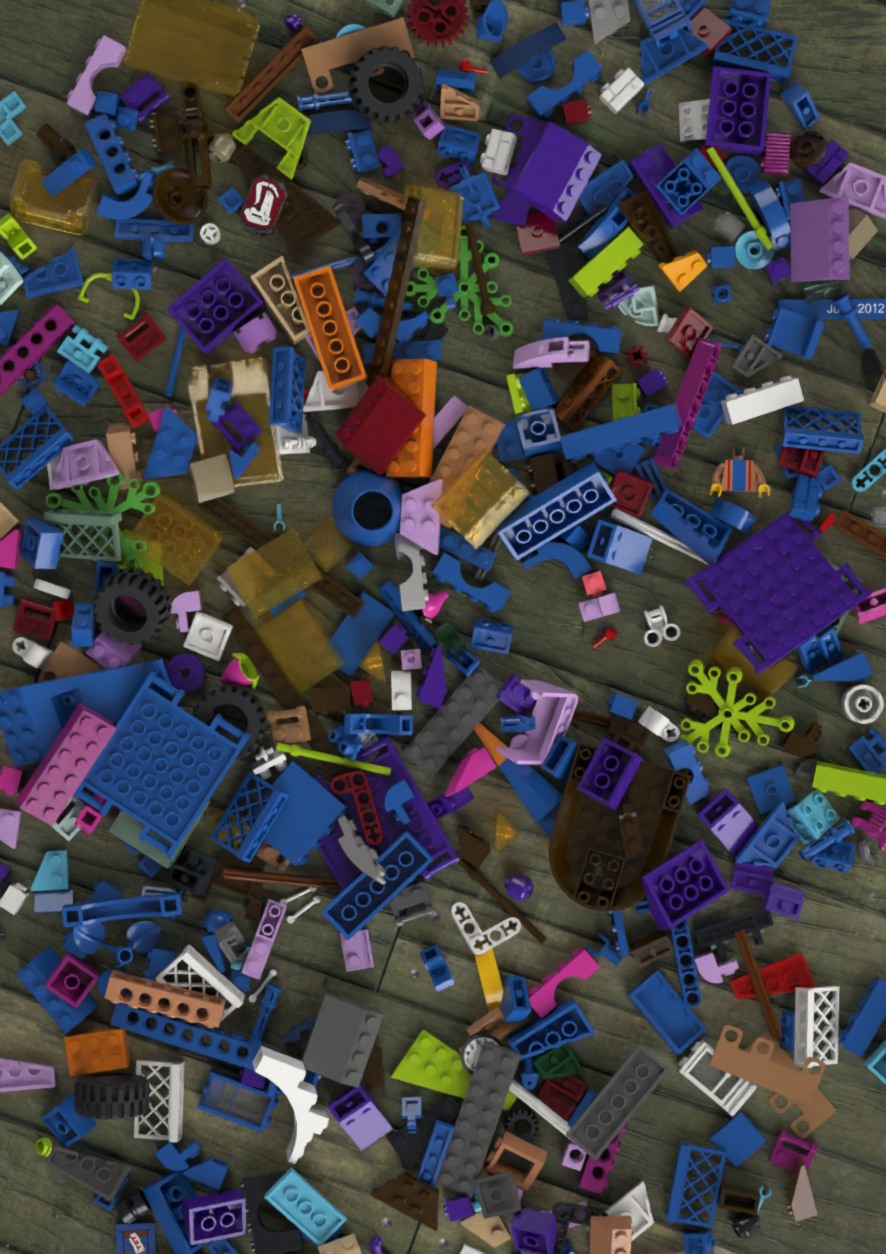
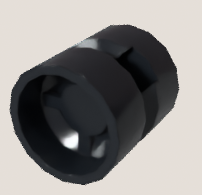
M141 1189L132 1192L129 1198L124 1197L115 1203L120 1217L127 1225L137 1220L138 1215L143 1216L152 1210Z

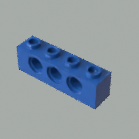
M106 113L85 122L84 124L118 197L138 188L137 180L140 179L136 169H131L129 163H132L128 152L124 153L122 146L125 145L121 136H116L114 130L117 127L113 118L108 119ZM105 135H110L107 140H102ZM112 152H118L116 156L110 157ZM120 168H125L123 173H117Z

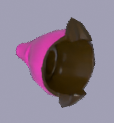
M446 591L428 593L429 601H425L426 609L413 610L422 620L420 622L421 625L432 623V619L439 613L442 604L449 596Z

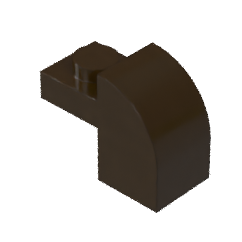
M812 722L804 737L789 731L780 747L797 756L811 755L819 748V746L813 744V741H817L820 738L822 726Z

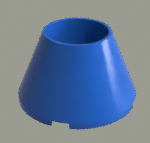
M373 469L357 471L349 475L339 485L334 494L332 513L335 524L347 539L362 546L386 544L394 539V533H400L402 495L406 491L396 478L387 477L386 472L379 475ZM370 491L384 494L390 503V512L387 519L375 527L361 525L356 521L353 514L356 500L362 494Z

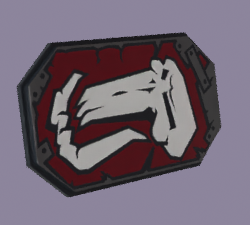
M266 172L253 177L239 213L243 229L260 238L274 233L288 198V192L282 180Z

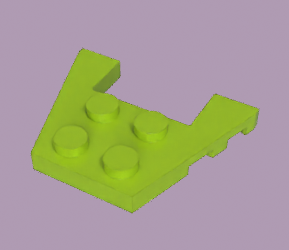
M279 97L261 110L260 114L252 120L244 123L245 125L240 129H236L231 135L245 145L251 141L258 130L270 137L288 151L276 168L292 179L311 120Z

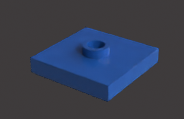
M626 442L623 443V447L609 451V448L604 449V452L595 455L592 461L614 476L618 468L631 473L646 449L639 444L628 446Z
M782 764L746 777L759 814L773 810L780 800L785 805L796 801Z

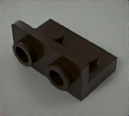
M177 112L165 114L152 113L153 118L150 119L151 131L154 130L155 138H152L153 149L157 150L159 155L182 152V146L177 142V138L180 136Z

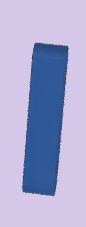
M685 919L681 925L671 928L670 933L683 1001L689 1007H697L701 1003V992L688 921ZM679 936L686 937V942L683 945H679L676 942ZM683 955L690 956V960L686 964L680 963V958ZM686 974L693 975V980L689 983L683 981ZM690 993L697 995L696 1000L693 1002L687 1001V996Z

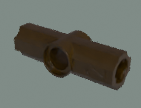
M48 123L38 130L36 136L51 149L50 151L62 163L77 153L76 148L65 137L62 138Z

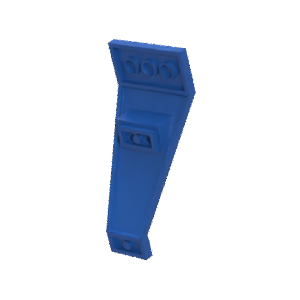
M162 658L0 691V727L15 767L41 762L79 703L115 723L121 719L152 671L171 685ZM153 682L149 686L165 698L173 696Z

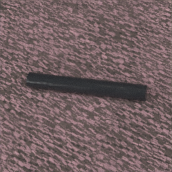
M605 204L601 205L558 236L559 242L563 243L607 212V206Z

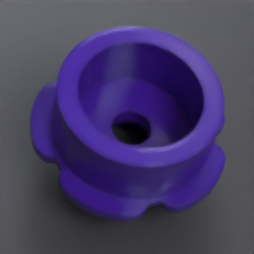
M290 14L286 15L284 24L290 31L296 32L302 28V20L296 14L292 16Z

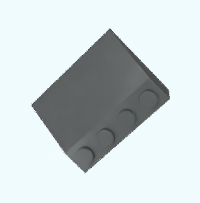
M325 993L301 1060L305 1069L339 1083L358 1088L384 1016L380 1009Z

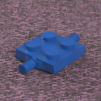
M465 165L463 169L462 167L459 168L463 180L449 188L464 224L473 220H480L484 230H486L487 227L491 228L487 216L491 212L500 209V205L486 172L477 176H470Z

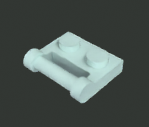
M74 796L71 797L66 807L71 801L76 805L60 823L56 821L52 826L68 841L80 830L74 823L87 805L79 797L76 798Z

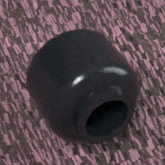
M740 1212L732 1219V1229L741 1239L743 1237L749 1239L760 1230L759 1220L761 1219L758 1214Z

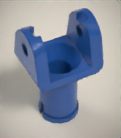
M598 932L597 935L606 944L599 953L589 945L586 949L595 957L604 956L614 966H617L624 957H621L619 953L610 947L611 940Z
M535 1055L531 1056L530 1059H523V1071L520 1073L522 1085L528 1090L533 1089L537 1082L538 1073L532 1064L535 1060Z

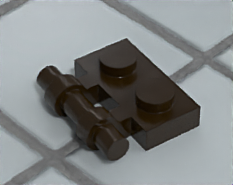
M615 714L607 730L614 734L613 738L609 739L605 736L604 738L639 755L633 749L635 745L643 748L651 731ZM619 738L628 741V746L625 747L617 743Z

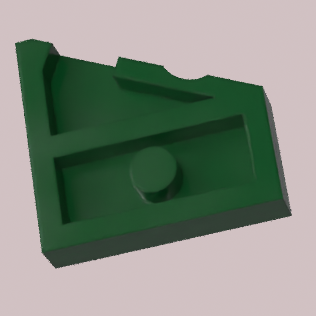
M566 1043L558 1048H551L532 1062L542 1079L585 1072Z

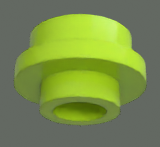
M48 1137L38 1139L35 1144V1151L41 1157H47L53 1148L52 1142Z

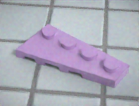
M0 1058V1092L57 1086L55 1066Z

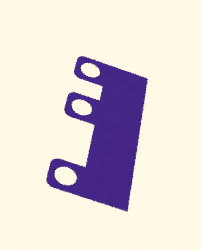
M516 114L510 116L507 132L521 136L523 140L514 169H508V179L503 183L498 182L496 179L497 173H493L492 183L508 188L505 201L497 199L500 205L496 214H489L488 218L521 226L525 225L531 203L517 193L513 187L549 122ZM515 119H520L523 122V128L520 131H514L511 128V124Z

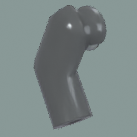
M862 838L857 844L858 856L870 865L875 866L878 858L870 853V841Z

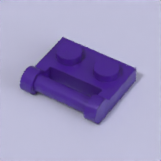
M149 72L144 74L119 96L128 108L138 111L137 119L141 123L164 101L167 102L171 99ZM156 92L160 94L141 112L138 111V108Z
M239 402L230 407L224 413V416L221 415L217 422L213 421L211 423L233 446V451L236 454L263 432ZM228 420L244 440L239 443L223 422Z

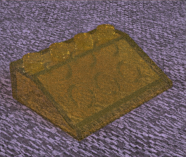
M484 449L431 507L477 549L530 492Z
M163 491L152 502L155 505L154 513L144 514L128 538L136 541L144 540L147 543V548L141 552L190 586L215 554L226 536ZM139 542L138 547L142 549L143 545Z
M294 528L227 567L255 618L323 579L322 574Z
M304 599L299 600L255 631L298 695L346 663Z

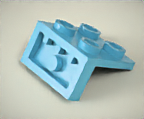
M816 789L796 806L787 809L804 845L820 838L840 819L822 792L816 791Z

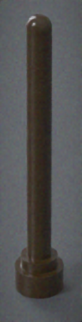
M467 222L465 228L482 299L481 307H479L481 315L495 313V304L489 299L473 224Z

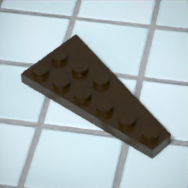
M248 144L232 153V158L249 185L254 176L265 172L284 182L288 198L276 228L293 254L341 225V222L329 213L328 210L266 161Z

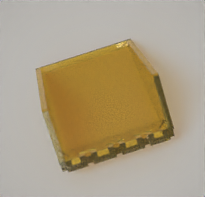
M142 0L122 64L183 84L194 83L199 89L234 97V95L240 94L244 80L239 78L246 75L249 61L245 59H251L255 46L251 39L257 40L260 30L259 21L240 7L204 0Z
M263 358L249 359L250 366H246V361L242 360L230 362V368L228 369L226 363L211 364V371H208L207 365L189 369L188 387L201 460L226 454L234 487L284 481L281 455L278 453L276 427L269 425L271 381L267 359ZM215 377L234 383L225 412L236 402H239L263 431L249 443V445H252L254 442L261 450L239 480L233 476L229 449L233 451V446L217 428L211 425L213 421L206 419L208 410L205 408ZM228 420L223 422L239 443L244 440ZM245 448L237 453L241 458L244 456L242 452Z

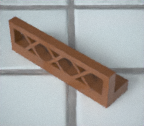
M601 353L597 354L598 359L575 388L571 387L554 409L555 417L574 432L622 372L611 359ZM612 367L614 372L610 377H606L607 371ZM601 383L600 390L594 393L596 385ZM585 399H589V404L582 408ZM574 414H577V419L571 424L569 420Z

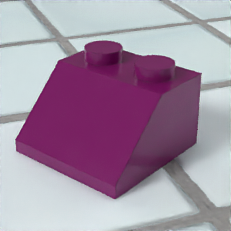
M67 951L44 987L77 1008L99 979L100 971Z

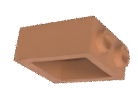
M506 1131L502 1138L498 1137L494 1145L496 1149L489 1152L486 1159L489 1162L486 1170L496 1175L512 1171L515 1184L528 1191L545 1163L547 1152ZM504 1149L532 1162L526 1173L498 1160Z

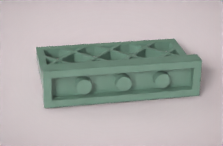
M58 508L44 513L45 521H49V524L55 526V523H59L64 528L63 536L67 532L74 539L70 544L63 539L62 544L66 549L63 552L59 551L60 557L106 561L122 560L118 522L122 521L121 513ZM73 524H76L81 530L78 535L71 529ZM89 526H93L98 531L94 537L87 530ZM106 527H112L113 536L111 538L104 532ZM83 533L90 540L87 545L80 539ZM99 535L107 541L104 546L96 540ZM76 542L83 549L80 553H77L72 547ZM92 543L99 549L97 554H93L89 549ZM109 544L114 549L115 556L110 555L105 550Z

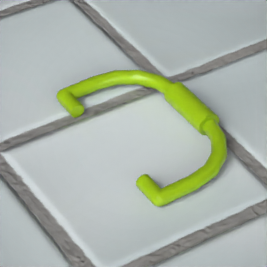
M100 272L88 277L81 287L78 300L88 303L89 299L83 297L88 284L95 278L100 277L112 282V274ZM131 289L135 296L132 314L124 313L123 317L130 320L135 319L139 309L140 296L137 289Z

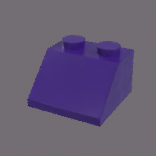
M522 1208V1210L516 1211L510 1225L515 1250L532 1254H553L557 1230L555 1215L548 1212L535 1211L530 1208Z

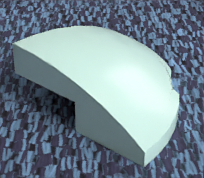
M654 285L639 288V291L634 293L633 297L619 302L618 307L625 316L630 315L636 319V323L644 326H659Z

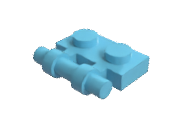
M75 325L72 332L77 335L76 338L73 340L67 336L57 352L91 374L101 359L95 355V352L100 350L105 353L108 346L103 344L101 339H96L90 335L89 331L85 328L81 329ZM83 340L91 344L89 350L80 344Z

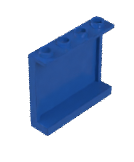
M292 761L272 785L288 794L289 797L264 840L294 866H299V864L303 865L309 859L308 854L312 849L315 851L322 843L320 839L324 835L331 833L336 820L346 815L347 812L345 810L348 806L340 802L301 768V765ZM268 789L263 795L264 800L270 798L273 793L271 789ZM261 805L253 807L254 817L260 815L262 811ZM249 813L243 820L250 818Z

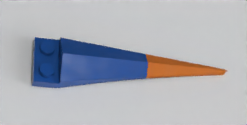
M479 723L474 731L535 821L551 837L563 794L528 764H516L497 752V747L507 746Z

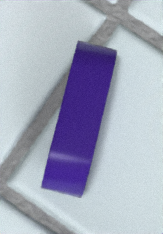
M459 161L440 170L436 174V183L441 188H448L463 180L461 173L456 175L454 173L459 170V166L463 168L466 165L470 175V165L465 161ZM442 174L445 176L452 174V177L448 178V183L439 181Z

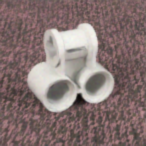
M659 606V609L649 612L647 610L644 611V616L650 629L643 635V641L647 646H658L661 643L662 636L669 641L678 639L680 629L676 624L667 623L663 606ZM670 626L676 630L675 635L671 638L666 635V629ZM652 632L657 635V641L653 644L647 640V636Z
M19 637L13 642V650L16 654L23 657L26 663L42 670L54 653L48 648L23 637Z
M648 706L638 720L644 727L668 742H673L679 737L680 732L677 726L650 706Z

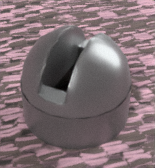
M491 324L486 325L483 337L487 340L498 339L500 335L499 328Z

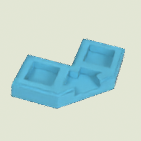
M15 91L0 101V137L7 146L23 135L12 118L27 108Z

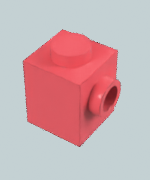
M601 571L581 577L586 595L591 594L592 598L603 595L602 591L606 590Z

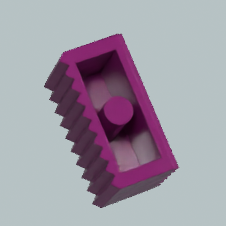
M767 132L765 134L764 157H760V169H763V174L786 175L788 173L789 133Z

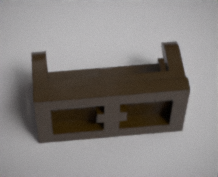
M658 930L628 944L639 968L674 952L664 930Z

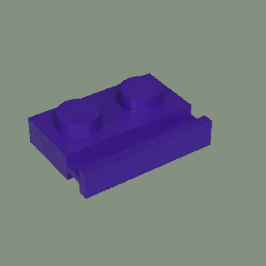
M511 674L502 686V691L496 697L522 716H525V712L531 709L536 700L530 696V689L521 684V680Z
M735 860L730 888L766 895L770 887L769 882H772L774 868L746 862L738 863Z
M769 882L770 887L766 892L762 909L798 920L803 904L802 899L806 893L775 882Z

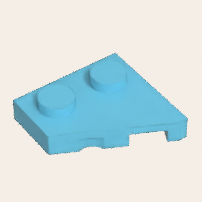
M67 850L47 851L32 884L31 891L69 889Z

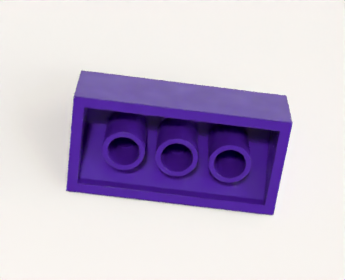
M659 144L630 161L629 167L644 190H648L655 207L672 230L704 208L698 200L680 216L655 187L676 166L662 144Z

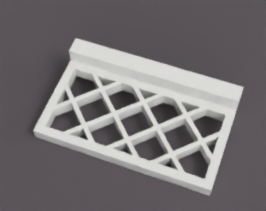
M189 944L155 979L158 982L177 987H189V990H192V987H203L204 994H206L205 987H213L217 995L211 996L226 999L232 1004L230 1007L223 1009L220 1022L244 1002L245 994ZM181 960L185 961L188 964V970H177V964ZM166 974H175V982H167L163 977ZM178 974H189V983L178 982ZM191 974H199L202 977V983H192ZM205 1008L198 1009L200 1012H207Z
M840 986L796 988L795 1066L804 1067L806 1059L813 1057L814 1050L818 1054L815 1059L823 1061L826 1065L838 1064ZM830 991H833L832 999L829 1002L826 996ZM814 992H816L819 995V998L815 1003ZM824 1002L827 1006L821 1012L818 1007ZM831 1010L832 1018L828 1021L825 1016ZM816 1011L819 1017L814 1022V1012ZM823 1020L826 1026L820 1031L818 1026ZM831 1030L832 1036L828 1041L825 1035ZM816 1031L818 1037L813 1042V1033ZM823 1040L826 1045L820 1051L817 1046ZM829 1049L831 1050V1059H827L824 1056ZM811 1062L808 1065V1068H813V1066H819V1064L816 1062Z
M137 1060L136 1075L145 1077L141 1072L142 1065H148L153 1072L147 1079L156 1074L162 1083L155 1088L149 1081V1087L152 1089L149 1097L155 1093L161 1102L154 1107L149 1101V1107L152 1111L146 1116L135 1117L134 1138L169 1140V1142L180 1141L183 1130L185 1061ZM162 1066L170 1067V1075L166 1079L158 1072ZM163 1084L169 1089V1095L166 1098L158 1091ZM163 1103L169 1109L168 1115L165 1117L157 1110ZM153 1112L161 1120L155 1127L147 1119ZM143 1121L151 1128L147 1134L140 1133V1124ZM162 1122L168 1128V1135H161L156 1129Z

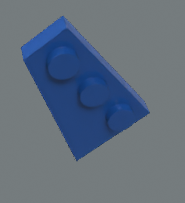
M624 160L587 182L579 197V201L588 215L603 204L608 208L634 177Z
M75 246L64 255H59L53 259L54 261L48 265L40 267L23 278L28 299L84 285Z
M713 371L692 429L708 440L725 417L720 401L726 400V396L737 393V396L741 395L742 391Z

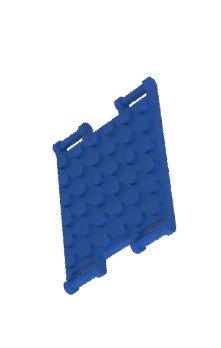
M152 671L116 725L117 729L73 796L79 797L101 811L100 814L106 816L111 806L115 805L145 825L138 836L140 840L147 841L171 859L251 735L247 732H242L222 719L223 716L217 714L211 725L208 726L177 705L185 694L183 690L176 689ZM153 682L173 695L174 699L170 701L149 686ZM219 725L239 738V743L236 744L216 731V727ZM87 787L107 800L106 804L104 805L84 792L83 788ZM149 830L155 831L173 843L171 848L148 833Z

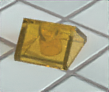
M376 642L359 667L383 682L386 681L380 644Z
M497 810L495 852L501 851L520 834L519 830L501 810Z

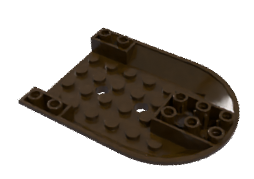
M579 742L550 837L548 850L550 868L555 881L562 891L579 905L596 911H619L634 906L646 898L642 877L666 862L691 776L641 761L626 789L629 795L628 800L625 802L620 801L616 810L576 789L598 749L597 747ZM630 803L631 813L636 812L645 852L644 856L628 859L625 858L618 823V815H623L621 805ZM609 828L617 830L616 838L609 839L606 832ZM600 865L606 867V874L603 876H598L595 872L596 868Z

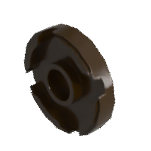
M816 131L804 132L805 134L798 135L790 143L789 155L794 165L803 168L811 167L820 162L825 156L827 142Z

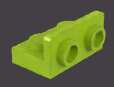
M524 373L506 375L514 415L533 411L519 381V377L525 375Z
M637 383L612 384V421L641 413L640 407H637V399H640V387L637 388Z

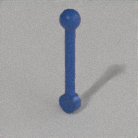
M711 337L706 338L707 340L720 343L721 346L737 349L738 352H740L744 346L743 344L737 346L729 343L713 340Z

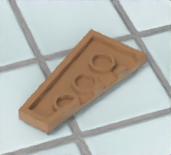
M364 177L359 179L356 187L362 193L372 194L383 202L405 210L408 200L407 195ZM425 205L423 220H426L431 214L433 206Z

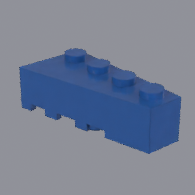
M667 488L651 512L654 518L708 565H711L719 556L732 531L731 527Z
M571 997L552 1009L543 1018L539 1017L509 1036L508 1041L514 1052L521 1054L520 1060L543 1053L545 1050L558 1048L565 1043L580 1040V1038L596 1035L575 999Z

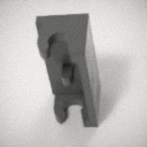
M234 921L214 930L220 948L232 965L247 957V951L239 954V951L246 948L248 944Z

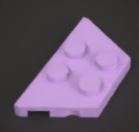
M850 162L818 192L829 198H848L850 206L886 220V176Z
M95 439L63 447L60 462L56 468L58 474L55 483L51 484V489L58 490L119 475V470L100 440Z
M443 479L436 480L402 495L400 534L435 555L439 551Z

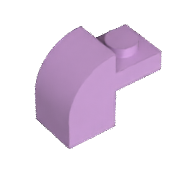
M200 591L182 593L171 604L170 614L178 613V617H175L176 628L180 629V632H188L190 630L188 612L203 610Z
M615 593L578 603L583 622L620 612Z
M711 950L694 956L698 972L705 980L712 983H722L721 974H724V976L735 973V969L739 968L734 958L717 964Z

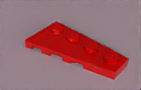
M802 952L758 969L768 995L796 992L797 987H815ZM748 973L729 980L737 999L757 997Z

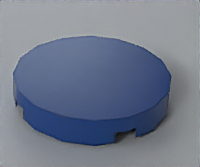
M548 49L517 67L518 72L527 82L534 84L543 83L554 72L556 65L555 56Z
M746 155L736 156L725 164L726 169L742 194L749 193L747 187L758 183L761 179L759 165L752 157ZM722 177V180H723V183H724L725 187H726L728 190H730L729 187L727 186L726 182L724 181L723 177Z

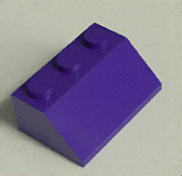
M603 738L576 789L616 810L643 758Z
M239 1189L182 1200L183 1219L190 1245L247 1234L245 1197Z

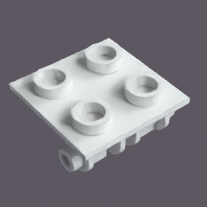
M710 99L679 103L680 142L706 139Z
M303 414L302 434H295L285 428L275 426L279 454L310 453V448L316 445V439L308 436L307 422L304 420L306 414Z

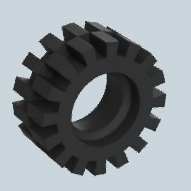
M521 1107V1109L515 1108L514 1111L509 1112L508 1116L506 1115L504 1130L531 1143L532 1139L535 1140L539 1132L538 1119L534 1112H531L528 1108L527 1110L524 1107ZM524 1119L529 1123V1128L525 1133L515 1131L514 1124L517 1120Z

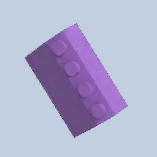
M830 198L790 204L791 282L850 279L848 198Z

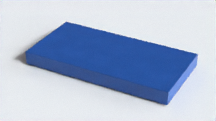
M364 591L359 599L365 602L363 608L355 619L350 615L345 617L320 653L321 657L350 677H352L395 615L393 611Z

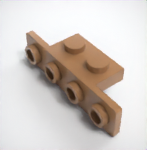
M497 1006L466 1030L471 1037L479 1034H488L501 1041L529 1021L530 1017L528 1015L523 1022L504 1021L503 1012Z

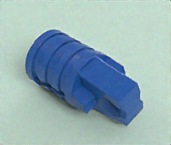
M501 715L502 733H519L536 729L535 717Z

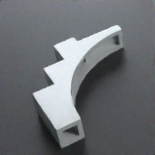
M261 1046L253 1060L254 1070L279 1086L293 1107L294 1128L286 1154L288 1162L296 1164L298 1158L303 1156L307 1142L312 1140L313 1133L320 1135L322 1130L328 1126V1114L326 1109L314 1105L318 1095L314 1085L303 1081L306 1075L303 1062Z

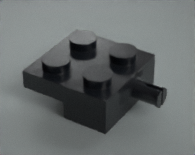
M184 845L179 862L173 863L167 879L168 882L183 889L181 894L182 902L187 903L190 892L205 895L217 858Z

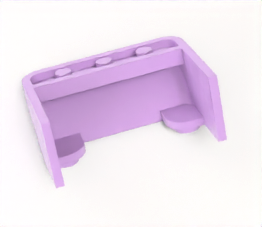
M521 680L520 683L530 689V696L537 700L531 717L536 718V729L514 736L510 747H497L496 751L516 764L542 765L559 735H566L578 703V696L571 691L543 681Z

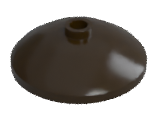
M171 168L165 170L156 178L152 187V199L157 211L164 219L173 224L183 226L193 224L206 211L208 203L206 190L192 191L189 189L186 169Z

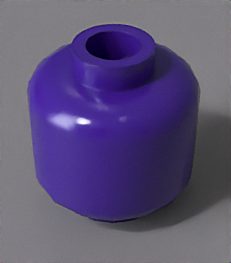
M515 873L511 878L507 877L504 888L507 889L506 893L509 897L524 901L526 898L529 899L531 897L534 884H532L531 878Z

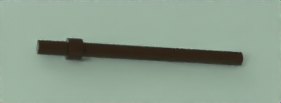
M465 859L458 863L473 881L476 880L513 917L517 918L541 944L547 939L481 875L477 868H473Z

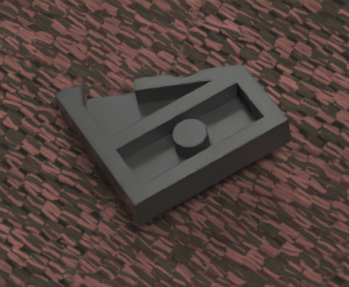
M751 335L732 363L731 368L745 378H748L775 360L782 358L783 355L755 335Z

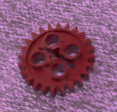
M411 0L414 4L407 5V8L412 10L406 12V16L411 17L407 20V24H413L409 31H416L414 38L420 36V43L426 40L427 47L430 46L431 42L434 43L435 48H437L438 43H441L442 47L445 48V42L447 41L452 45V38L458 41V33L464 35V30L461 27L467 28L468 26L464 22V20H469V15L464 14L468 12V7H463L466 4V0H439L440 4L437 6H432L429 3L430 0ZM453 9L456 11V15L449 17L446 15V11ZM438 13H441V18H434V14L437 15ZM427 15L430 19L427 22H421L419 17ZM445 21L451 22L452 26H449ZM442 25L446 30L443 33H438L435 31V28Z

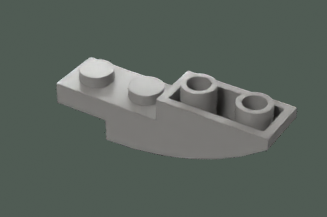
M346 816L338 818L344 836L340 837L338 841L346 855L365 874L375 881L385 884V871L381 865H378L376 851L365 845L362 838L357 835L356 830L358 828L352 819L349 820Z

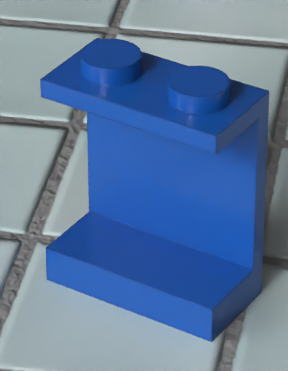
M778 306L771 316L770 321H773L771 328H767L765 332V343L812 360L825 323Z

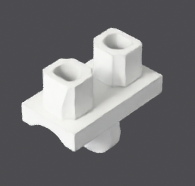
M263 746L259 747L261 753L255 756L257 761L251 763L255 775L258 774L263 780L272 775L269 770L270 767L275 765L278 771H283L288 767L285 752L274 751L272 747L265 750Z

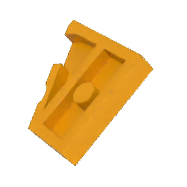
M694 250L684 256L674 258V261L665 264L663 262L658 266L674 288L681 292L708 265L701 255Z

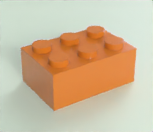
M109 1027L68 1033L64 1037L70 1076L128 1068L130 1065L125 1029Z

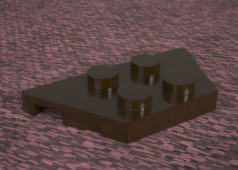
M405 1171L399 1174L397 1178L387 1181L384 1186L379 1189L375 1188L372 1191V1197L437 1231L439 1225V1189Z

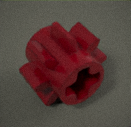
M633 345L632 351L626 350L625 353L629 357L624 361L631 363L630 368L633 365H637V368L640 369L641 362L647 364V360L644 357L649 353L642 351L643 346L636 349L635 345ZM636 353H639V358H641V360L638 359L637 361H634V356H632V354L635 355Z

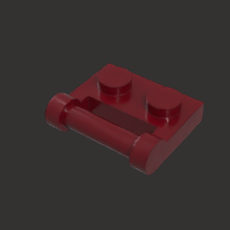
M147 312L142 314V318L124 332H119L116 335L136 363L168 340ZM145 324H149L150 327L128 343L127 338Z
M22 597L13 631L51 641L56 624L54 607L29 601L28 598ZM29 608L51 614L50 620L26 614L25 609Z

